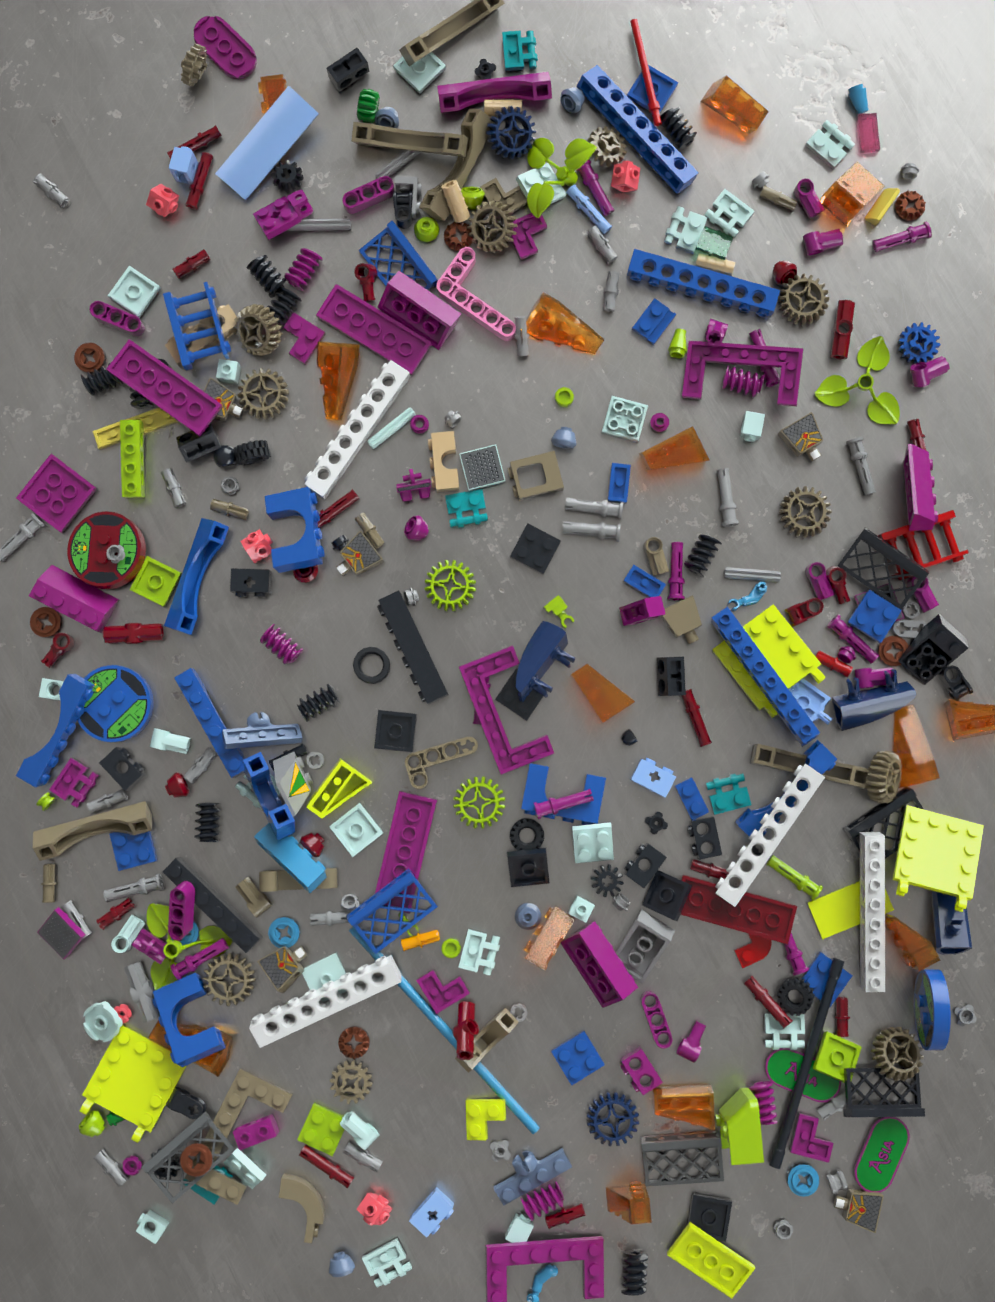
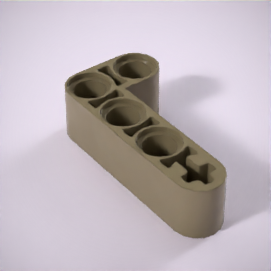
M465 737L409 754L405 758V766L411 785L416 789H423L428 785V776L425 768L475 753L478 749L476 739ZM467 740H470L471 743H475V746L472 747L471 751H469L468 748L462 749L464 753L460 754V749L457 743L461 742V746L466 745ZM452 745L456 748V754L450 757L446 754L445 750L448 746ZM430 751H435L438 754L435 762H430L427 759ZM414 756L419 759V765L415 768L409 765V759ZM417 775H422L425 779L422 786H417L414 783Z
M326 868L327 878L315 889L338 888L337 868ZM285 870L259 872V892L304 889Z

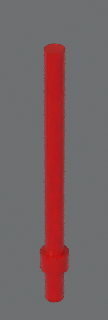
M632 19L630 23L649 100L648 109L652 113L654 126H659L662 124L659 114V101H656L638 20Z

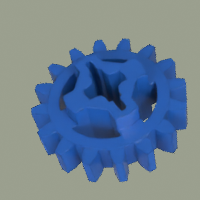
M921 322L917 327L916 323H913L911 328L907 326L904 329L905 332L902 331L899 335L901 339L897 343L902 344V346L898 348V351H904L902 358L908 356L907 362L913 359L914 363H919L920 360L926 363L927 359L931 361L934 358L933 355L938 353L936 348H939L941 344L936 341L940 336L934 335L937 331L936 329L929 330L931 325L924 327L923 322ZM911 334V340L907 342L908 336ZM931 345L930 350L927 353V346Z

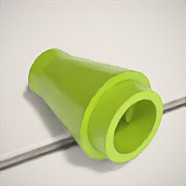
M675 330L668 348L671 357L680 359L687 353L686 330Z

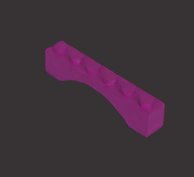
M549 72L437 86L441 113L458 111L470 105L484 102V100L526 99L536 101L552 99Z

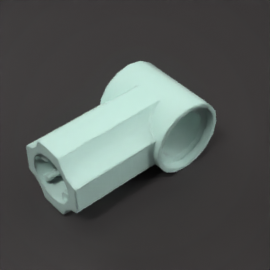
M154 728L149 747L187 754L191 738Z
M131 915L119 934L112 940V949L117 953L128 952L146 923L138 917ZM120 939L126 941V947L123 950L118 946Z
M352 1111L347 1112L342 1117L341 1127L351 1134L356 1143L364 1150L380 1136L370 1123L366 1124Z

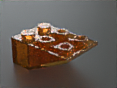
M857 161L831 185L821 197L820 202L847 227L885 185Z
M885 914V926L888 931H892L894 935L892 939L898 949L901 948L904 954L902 959L906 966L921 971L941 961L929 940L895 916Z

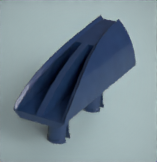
M542 621L523 652L516 676V688L519 700L522 702L533 689L545 698L548 697L546 691L552 692L553 687L540 679L555 660L568 668L571 667L570 662L574 663L575 661L574 656L563 651L568 645L566 632L552 623Z
M891 669V676L887 671H884L886 686L860 691L858 678H853V684L847 679L849 694L832 697L837 725L841 728V731L884 718L911 702L917 695L915 689L908 681L898 683L897 671L895 669Z
M931 890L936 951L941 955H956L972 949L967 907L963 909V912L954 910L956 897Z

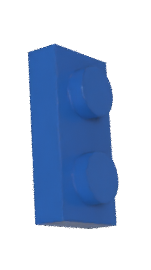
M612 463L608 502L627 503L631 465Z
M634 564L623 581L649 598L659 596L666 586L665 583Z
M693 777L675 785L691 821L709 813Z

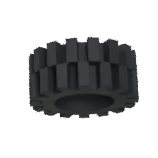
M266 440L249 441L234 447L238 465L259 463V461H265V459L271 457Z
M520 819L514 823L510 830L511 844L518 851L539 849L544 841V830L534 819ZM530 828L533 830L535 837L531 843H523L520 840L519 834L522 829Z
M798 977L794 979L789 978L779 988L777 1002H780L779 1006L785 1009V1013L789 1011L792 1016L794 1013L796 1016H800L801 1013L805 1014L812 1006L815 994H813L814 990L813 987H809V982H804L805 979L798 980ZM791 990L800 991L803 995V1001L793 1003L789 999V992Z

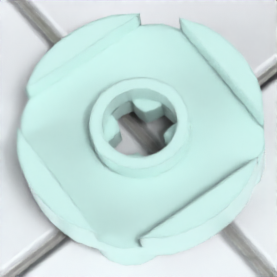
M106 1001L93 1004L86 1009L83 1017L85 1016L84 1029L96 1041H110L119 1033L120 1027L123 1024L117 1012Z

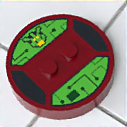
M109 511L97 512L84 518L73 530L67 547L68 561L75 575L87 584L100 589H114L130 582L142 568L146 555L145 539L138 526L125 516ZM112 545H121L124 548L125 558L120 560L119 563H112L107 558V549Z

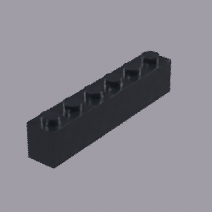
M398 590L379 599L380 605L377 606L381 616L385 615L388 620L385 624L389 633L394 632L396 639L393 641L398 651L402 649L404 654L402 660L406 668H411L413 674L410 677L413 684H418L421 691L418 694L422 702L426 701L429 705L448 696L449 694L400 591Z
M181 857L175 858L163 870V873L176 886L184 881H188L194 886V904L245 953L249 952L262 939V936Z

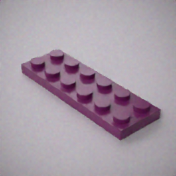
M335 284L316 314L317 318L390 362L392 360L410 372V375H413L432 345V342L338 284Z
M130 339L106 369L113 376L199 437L223 407L218 401Z
M399 791L375 893L408 868L412 871L415 878L419 879L437 803L436 799ZM414 882L407 887L406 894L415 895L417 886ZM393 897L390 906L401 907L403 897ZM405 897L404 908H412L414 898Z

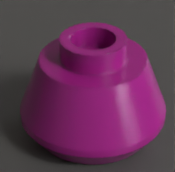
M419 515L411 517L404 528L405 536L409 540L424 539L429 532L428 524Z

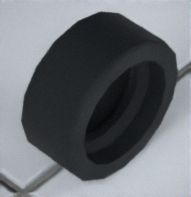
M367 647L356 654L353 668L359 679L365 683L374 684L386 678L390 670V662L388 656L381 649ZM375 654L381 658L383 668L377 676H367L362 672L360 664L366 655Z

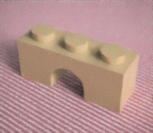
M454 431L431 433V439H428L429 450H433V457L430 458V468L434 469L435 476H431L432 488H436L437 493L460 491L458 470L447 469L442 465V460L446 455L456 454Z

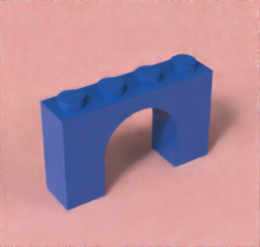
M309 487L264 496L266 513L272 520L289 516H300L304 518L306 523L304 535L298 542L289 546L271 549L273 568L278 573L323 564L322 557L325 554L323 546L320 545L322 532L318 528L320 516L315 507V504L318 503L316 493H313Z
M259 752L244 759V773L277 841L295 833V820L287 804H282L274 788L269 767L262 753Z
M529 764L521 809L525 810L524 814L536 816L533 803L548 801L545 794V785L549 767ZM586 774L583 791L591 789L592 794L584 797L593 796L594 801L558 810L559 813L556 815L552 813L543 817L555 819V816L563 817L562 821L574 823L575 819L581 820V825L598 824L606 778Z
M196 972L153 991V1004L159 1010L160 1016L158 1019L166 1031L164 1038L171 1047V1059L174 1064L185 1067L226 1048L220 1030L214 1026L192 1036H183L178 1030L177 1017L181 1008L187 1003L207 994L206 989L203 987L202 976Z

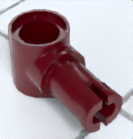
M360 263L355 267V277L359 279L360 285H362L364 301H374L376 298L373 283H375L374 279L377 276V269L372 264ZM365 268H367L368 274L366 277L364 275Z
M836 566L829 567L826 570V575L832 589L835 590L838 603L844 604L851 601L845 586L847 584L845 571ZM838 570L840 576L837 580H833L832 573Z
M65 633L56 634L53 638V644L50 646L51 649L41 662L51 668L60 655L63 656L66 651H70L74 647V638ZM66 637L67 644L64 647H62L60 645V641L62 638Z

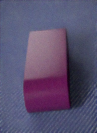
M383 176L345 193L342 201L346 212L356 214L393 197V191H395L393 180L388 176ZM384 185L390 186L388 190H382L381 188ZM366 193H373L371 198L364 197ZM350 200L356 201L352 206L347 205Z
M95 301L90 305V313L98 322L133 337H139L144 333V324L137 316L101 301ZM99 309H104L101 315H96ZM116 316H121L120 321L113 322ZM138 323V327L136 329H130L132 324Z
M188 881L180 883L170 892L168 933L176 941L183 939L193 930L195 888Z
M646 991L641 995L640 1001L653 1039L658 1047L668 1048L672 1044L673 1039L660 1001L654 992ZM648 996L655 998V1002L651 1006L645 1004V999ZM654 1015L661 1016L659 1024L651 1023ZM660 1034L668 1035V1040L665 1043L658 1042Z

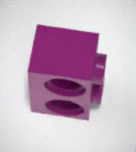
M661 596L644 598L619 607L623 626L642 623L666 614Z
M640 1046L621 1058L623 1064L620 1067L626 1076L630 1074L633 1081L630 1083L636 1092L640 1091L642 1095H645L663 1083ZM638 1059L640 1064L638 1067L632 1068L629 1066L630 1061ZM642 1076H649L650 1082L643 1085L640 1083Z
M272 1113L236 1127L233 1134L239 1150H243L276 1137L280 1131Z

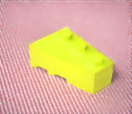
M340 758L307 802L306 808L320 818H324L366 786H369L372 781Z

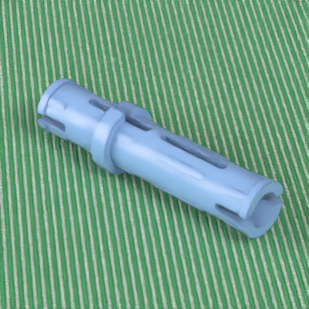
M575 184L566 191L577 204L576 207L582 209L602 234H606L612 228V225L591 204L589 197L584 196Z

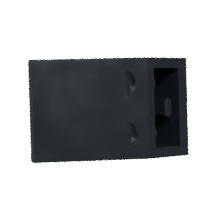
M938 614L923 627L899 658L898 662L926 685L969 647L966 638Z

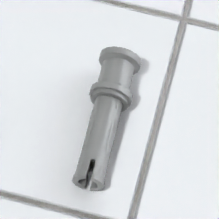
M858 437L846 441V444L850 447L851 460L855 461L864 496L876 493L866 460L868 453L864 450L862 443L864 439L863 437ZM862 469H864V472H865V475H866V479H867L868 484L866 483V480H865L864 473H863V470H862Z
M721 468L717 470L722 505L719 507L723 517V523L721 524L722 527H732L739 524L735 514L737 507L732 499L729 468H724V470Z
M566 498L565 510L598 513L603 517L608 515L622 519L624 502L619 504L610 503L608 500L594 502Z
M32 513L30 519L24 524L19 525V530L0 548V562L3 563L27 538H32L33 534L41 526L44 527L46 525L39 516Z
M564 521L562 534L599 536L598 538L600 539L614 538L616 541H619L621 524L608 525L602 522L599 525Z
M156 874V877L148 879L141 878L136 883L104 890V899L106 902L140 893L148 895L152 891H164V881L161 874Z

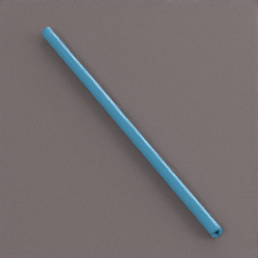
M354 927L349 930L375 961L384 956L381 951L375 954ZM401 975V983L397 985L457 1050V1040L453 1035V1031ZM479 1062L473 1069L500 1099H505L506 1106L532 1134H535L540 1127L485 1066Z

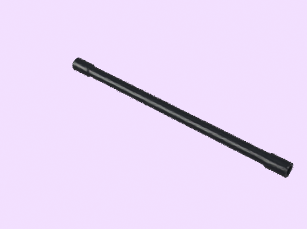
M837 958L832 960L828 980L786 1115L770 1159L769 1166L776 1169L781 1168L786 1145L837 981L845 961Z

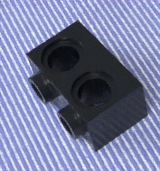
M355 48L326 68L329 79L339 92L370 72L368 62L358 48Z
M211 423L200 437L192 431L176 437L178 448L186 463L221 448L219 437Z
M684 656L657 657L658 696L686 695Z
M711 816L689 821L690 825L687 826L689 837H693L694 844L691 845L693 856H697V859L701 860L722 855L715 818ZM701 823H704L707 827L704 834L697 832V826ZM705 842H708L711 846V850L708 853L701 851V846Z

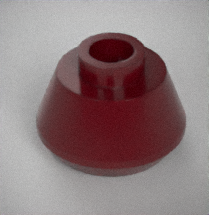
M786 260L777 262L773 267V276L778 285L788 284L787 280L789 278L794 280V276L797 275V266Z
M318 565L293 570V575L299 582H311L317 577Z
M176 772L167 780L165 788L169 796L173 795L174 798L187 797L189 787L181 773Z
M309 833L301 837L300 843L313 857L321 855L325 847L323 844L325 840L319 833L315 835Z

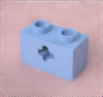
M181 146V148L174 147L169 170L176 182L191 185L199 163L190 148Z
M647 757L645 760L640 759L630 780L666 798L676 779V776L672 775L674 771L664 766L662 769L655 766L656 762ZM656 771V776L659 779L652 782L649 774Z
M436 1187L410 1216L409 1222L426 1238L430 1233L434 1235L440 1228L439 1223L443 1219L447 1220L454 1212L452 1209L454 1202ZM435 1210L437 1211L436 1216H435V1215H432V1216L429 1215V1214H430V1211H431V1212H434Z

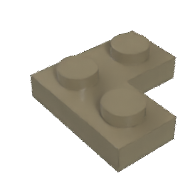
M497 178L480 186L485 193L484 197L488 204L490 200H494L495 203L501 201L502 205L507 204L508 209H512L514 212L527 205V198L520 186L505 193Z

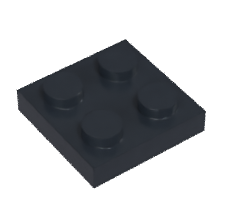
M527 523L510 558L544 575L561 540Z
M516 668L495 700L527 721L543 698V695L533 689L523 702L520 701L516 688L518 668Z
M378 710L374 748L413 752L417 714Z
M546 848L507 852L511 887L550 883Z
M658 870L655 873L642 906L678 922L693 885Z
M693 1193L688 1224L691 1222L716 1240L726 1242L732 1200Z

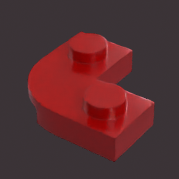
M748 934L751 942L734 949L741 967L745 968L764 959L770 952L772 941Z

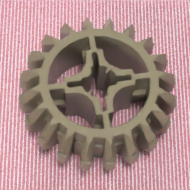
M490 200L489 204L488 202H483V207L476 206L478 212H471L474 218L468 219L472 222V225L467 227L472 230L468 235L474 237L472 242L477 244V248H483L485 252L490 250V252L495 253L496 249L503 251V246L505 248L509 247L507 241H514L511 236L517 234L516 231H513V228L518 227L517 224L513 223L517 218L516 216H511L514 211L508 209L507 204L502 205L501 201L495 203L494 200ZM492 212L487 220H483L487 214ZM500 214L504 219V226L501 224ZM487 224H489V225H492V224H493V225H495L496 227H498L499 229H496V228L491 229V227L487 226ZM481 227L484 228V231H485V232H484V236H485V238H484L483 235H482ZM502 233L497 240L493 241V239H496L497 234Z
M805 273L802 274L801 279L798 275H795L794 280L789 278L787 280L788 284L784 283L782 285L783 289L780 290L779 295L781 297H778L777 300L781 303L779 309H785L782 312V316L788 314L787 320L795 319L794 324H797L799 320L802 326L805 325L806 320L809 324H812L813 319L818 321L820 316L825 314L824 310L828 308V304H826L829 301V297L826 296L828 290H822L825 283L819 285L820 279L812 280L813 275H810L808 279ZM796 287H804L803 291L801 292L791 291ZM810 290L816 294L817 300L816 297L811 295ZM805 294L804 298L806 302H804V304L802 305L801 297H803V295ZM789 299L791 300V302L795 303L797 309H794L792 307ZM804 308H816L811 312L803 313Z
M252 304L244 307L238 313V317L234 319L237 323L234 326L237 329L235 335L239 337L237 342H241V348H247V353L252 352L253 356H264L272 353L279 347L278 344L282 341L280 337L283 333L279 331L282 326L278 325L279 319L274 317L275 312H270L269 307L264 308L263 305Z
M260 368L257 374L255 370H252L254 375L250 376L247 373L246 377L248 380L241 379L244 386H238V389L242 391L237 394L238 398H242L239 404L244 405V411L249 410V416L255 414L256 419H259L261 414L264 420L267 419V414L274 418V411L280 414L281 412L278 408L286 407L282 401L288 402L289 400L288 397L284 396L289 394V391L285 389L288 385L286 382H283L284 378L282 376L278 377L276 371L271 374V370L267 369L266 373H264L263 368ZM265 380L276 384L278 389L268 388ZM258 382L257 388L250 391L251 387ZM264 388L267 395L265 394V396L262 399L260 393L261 391H263ZM249 398L260 400L261 407L252 405ZM272 398H276V400L268 406L269 400Z
M804 486L802 491L797 487L795 492L791 490L789 496L783 498L785 502L780 504L782 508H785L779 511V514L785 515L780 521H787L784 528L790 526L789 533L796 530L797 537L800 536L801 532H803L804 538L808 537V532L811 537L815 536V531L820 534L822 532L821 527L826 528L827 524L825 522H829L831 519L826 516L832 513L831 510L826 509L831 504L829 502L824 503L827 496L821 498L820 494L822 492L820 490L815 494L814 487L809 492L807 486ZM799 498H809L814 502L807 504ZM794 501L797 514L792 518L791 505ZM812 507L806 515L798 517L802 513L803 508L808 510ZM817 507L820 511L818 522H816V517L814 516V509ZM799 520H804L808 524L810 523L811 526H801L796 522Z
M880 751L870 761L871 765L868 767L866 788L871 800L883 804L892 802L898 793L902 765L901 759H899V755L896 753Z
M223 953L220 955V960L217 957L213 958L215 964L211 962L207 964L211 970H204V973L209 975V977H203V981H208V984L203 987L204 989L210 988L207 996L212 993L215 995L212 998L213 1002L219 998V1005H222L224 1000H226V1006L231 1005V1000L234 1005H238V999L244 1002V995L248 997L251 995L247 989L253 990L255 987L249 984L256 981V978L250 977V975L255 973V970H248L252 966L251 963L246 966L244 965L247 960L245 957L239 961L240 954H236L233 959V954L228 953L226 959ZM227 964L224 975L215 976L219 966ZM233 965L237 966L242 971L244 977L237 975L234 972ZM228 974L230 975L231 979L235 980L232 981L230 984L228 980L223 979L228 977ZM215 982L223 985L226 994L216 987ZM244 983L242 990L232 995L234 985Z
M901 1027L884 1029L881 1031V1034L876 1035L875 1038L877 1040L872 1043L875 1048L871 1049V1052L875 1054L872 1060L877 1061L875 1067H880V1074L886 1073V1078H893V1081H905L908 1078H913L914 1074L920 1071L918 1067L923 1065L920 1061L925 1057L920 1054L923 1048L918 1047L919 1040H914L915 1034H909V1029L902 1030ZM890 1039H897L902 1043L898 1045ZM898 1063L899 1065H902L905 1068L898 1069L893 1065Z

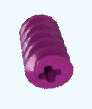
M301 248V254L296 256L297 261L292 262L293 267H289V273L284 275L286 281L299 291H303L300 285L307 286L304 279H311L308 272L315 273L312 266L319 267L316 260L323 261L319 254L306 248Z
M727 365L722 382L723 389L730 385V391L737 387V393L744 389L745 395L752 391V397H754L757 393H760L765 375H761L758 379V373L756 372L751 377L750 371L743 375V369L740 368L736 373V367L733 366L729 371Z
M273 624L262 635L260 642L262 644L266 643L267 649L272 648V654L278 653V659L284 658L283 664L292 663L302 653L303 648L296 650L298 644L290 645L292 638L285 640L286 633L279 635L281 628L279 627L274 630L275 624Z
M771 1081L756 1082L754 1086L749 1087L751 1091L755 1092L754 1096L758 1100L761 1125L778 1123L774 1119L777 1114L773 1111L776 1109V1106L772 1104L775 1101V1097L771 1096L774 1093V1089L770 1088L773 1085Z
M557 1181L555 1182L554 1189L550 1184L548 1185V1192L541 1188V1195L533 1191L534 1198H531L528 1194H526V1201L521 1198L525 1212L531 1220L535 1219L534 1213L541 1217L542 1210L548 1214L549 1207L555 1211L556 1203L562 1208L564 1200Z

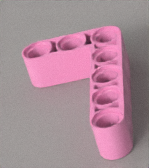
M470 247L462 248L438 280V295L504 341L513 340L514 334H516V326L513 321L460 286L476 263L474 250ZM465 255L472 257L470 261H464L462 258ZM455 270L461 272L459 276H453L451 273ZM448 285L450 290L444 292L441 290V287ZM458 296H464L466 300L464 302H458L456 298ZM479 306L481 311L474 313L471 309ZM495 317L497 321L495 323H488L487 319ZM505 327H509L512 329V332L505 334L502 330Z

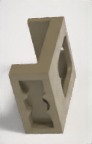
M555 451L511 461L510 467L507 468L510 479H514L515 486H512L514 497H518L519 502L523 498L555 490L556 492L564 490ZM541 463L546 483L522 489L517 469Z

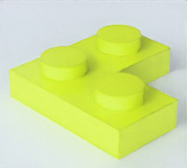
M505 1099L465 1100L467 1140L486 1141L488 1139L487 1121L506 1120Z

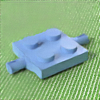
M804 678L789 689L812 722L819 718L827 725L830 724L833 718L824 713L825 707L831 700L829 696Z

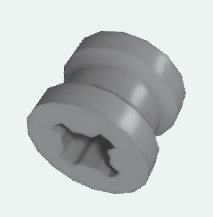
M841 1170L837 1171L835 1175H826L833 1195L837 1194L840 1190L846 1191L849 1189Z

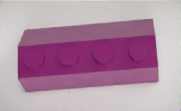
M398 271L387 283L377 307L396 321L432 342V346L438 350L441 349L461 316L460 312L401 271Z
M908 444L903 467L909 531L933 530L934 524L938 522V512L934 511L936 494L932 492V488L935 486L934 476H931L933 460L929 459L928 451L913 444Z
M51 565L37 579L29 594V597L100 633L104 630L119 602V599L87 584L54 565Z
M595 921L560 942L602 1008L624 1000L638 988L634 978L628 973L623 961L617 956L613 946L608 942Z

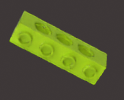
M120 420L122 497L145 498L143 422L141 420Z

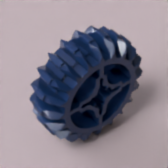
M508 106V109L502 107L501 112L495 111L496 117H490L493 124H487V127L491 128V131H486V135H491V138L487 139V141L494 143L491 145V149L497 148V155L502 153L503 158H507V156L510 159H514L515 156L520 158L521 152L527 154L526 148H532L530 141H535L536 139L531 136L537 131L531 129V127L535 126V123H529L532 117L531 115L526 116V110L520 112V107L515 109L513 106ZM507 117L505 127L499 130L501 122ZM514 117L520 121V123L523 126V129H520L517 126ZM509 130H513L514 132H518V133H514L513 135H509V133H504V132L509 131ZM520 135H523L521 143L517 147H515V144H517V138ZM499 136H503L505 138L508 147H506L501 142Z
M606 1092V1099L599 1095L600 1102L595 1099L593 1100V1104L596 1107H588L593 1113L586 1115L588 1119H592L587 1122V1126H593L589 1130L590 1134L597 1132L594 1135V1139L597 1140L602 1137L601 1144L608 1140V1146L610 1147L612 1146V1141H615L616 1146H620L619 1140L621 1139L626 1144V1136L630 1139L633 1138L630 1131L637 1132V1128L633 1125H639V1120L634 1119L639 1116L638 1112H633L637 1108L636 1105L629 1106L632 1102L630 1098L624 1102L625 1094L618 1098L617 1092H614L613 1097H610V1093ZM613 1104L624 1107L628 1113L616 1112ZM607 1105V1113L597 1119L599 1111ZM611 1110L615 1118H618V1120H616V1122L614 1123L615 1128L613 1127V1123H611V1120H608V1118L610 1119ZM629 1119L625 1129L619 1132V1124ZM598 1125L609 1126L613 1134L602 1131Z

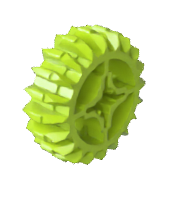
M445 560L446 566L442 567L441 562H438L440 569L437 570L433 566L431 569L435 573H427V576L431 578V580H425V583L430 585L424 588L425 591H431V593L426 595L427 598L434 597L431 604L433 605L438 601V609L445 605L444 611H448V606H451L452 611H455L454 605H458L459 609H462L461 602H464L466 605L469 604L466 597L473 599V595L469 591H476V588L470 587V585L476 584V581L469 580L474 574L470 573L467 575L469 567L462 570V562L458 567H456V560L452 561V566H449V561ZM450 571L447 579L436 580L443 572ZM455 572L464 577L466 585L455 581ZM452 577L453 585H456V587H452L450 592H448V588L444 585L449 584ZM434 586L445 590V600L436 594ZM465 591L460 598L451 601L454 592Z
M474 777L475 783L472 784L471 780L467 779L469 784L467 787L463 783L460 784L464 790H456V793L461 795L460 798H453L459 801V804H454L453 807H460V811H457L455 814L459 815L462 813L464 815L460 818L461 822L465 818L468 819L466 826H469L472 821L474 822L473 828L476 829L477 823H481V828L484 829V822H487L490 827L492 826L490 819L497 822L498 819L495 815H503L498 809L505 808V805H499V801H505V798H499L498 796L503 793L502 790L495 791L499 786L498 784H495L493 787L490 786L493 780L490 779L488 784L484 783L485 777H482L481 782H478V778ZM480 786L488 788L493 793L494 798H484L481 794ZM474 787V799L463 802L467 791ZM477 792L484 801H490L482 804L481 813L477 806L475 807L474 804L469 805V803L477 801ZM496 803L492 814L484 818V807L488 804ZM474 807L478 812L479 819L469 816L464 808Z

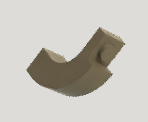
M506 1008L503 1009L474 1036L473 1058L470 1060H460L455 1057V1059L469 1073L519 1022Z
M284 1173L281 1178L279 1198L294 1200L305 1209L307 1225L304 1243L312 1244L314 1237L317 1238L319 1233V1225L316 1224L323 1225L325 1220V1208L322 1197L318 1190L306 1179Z

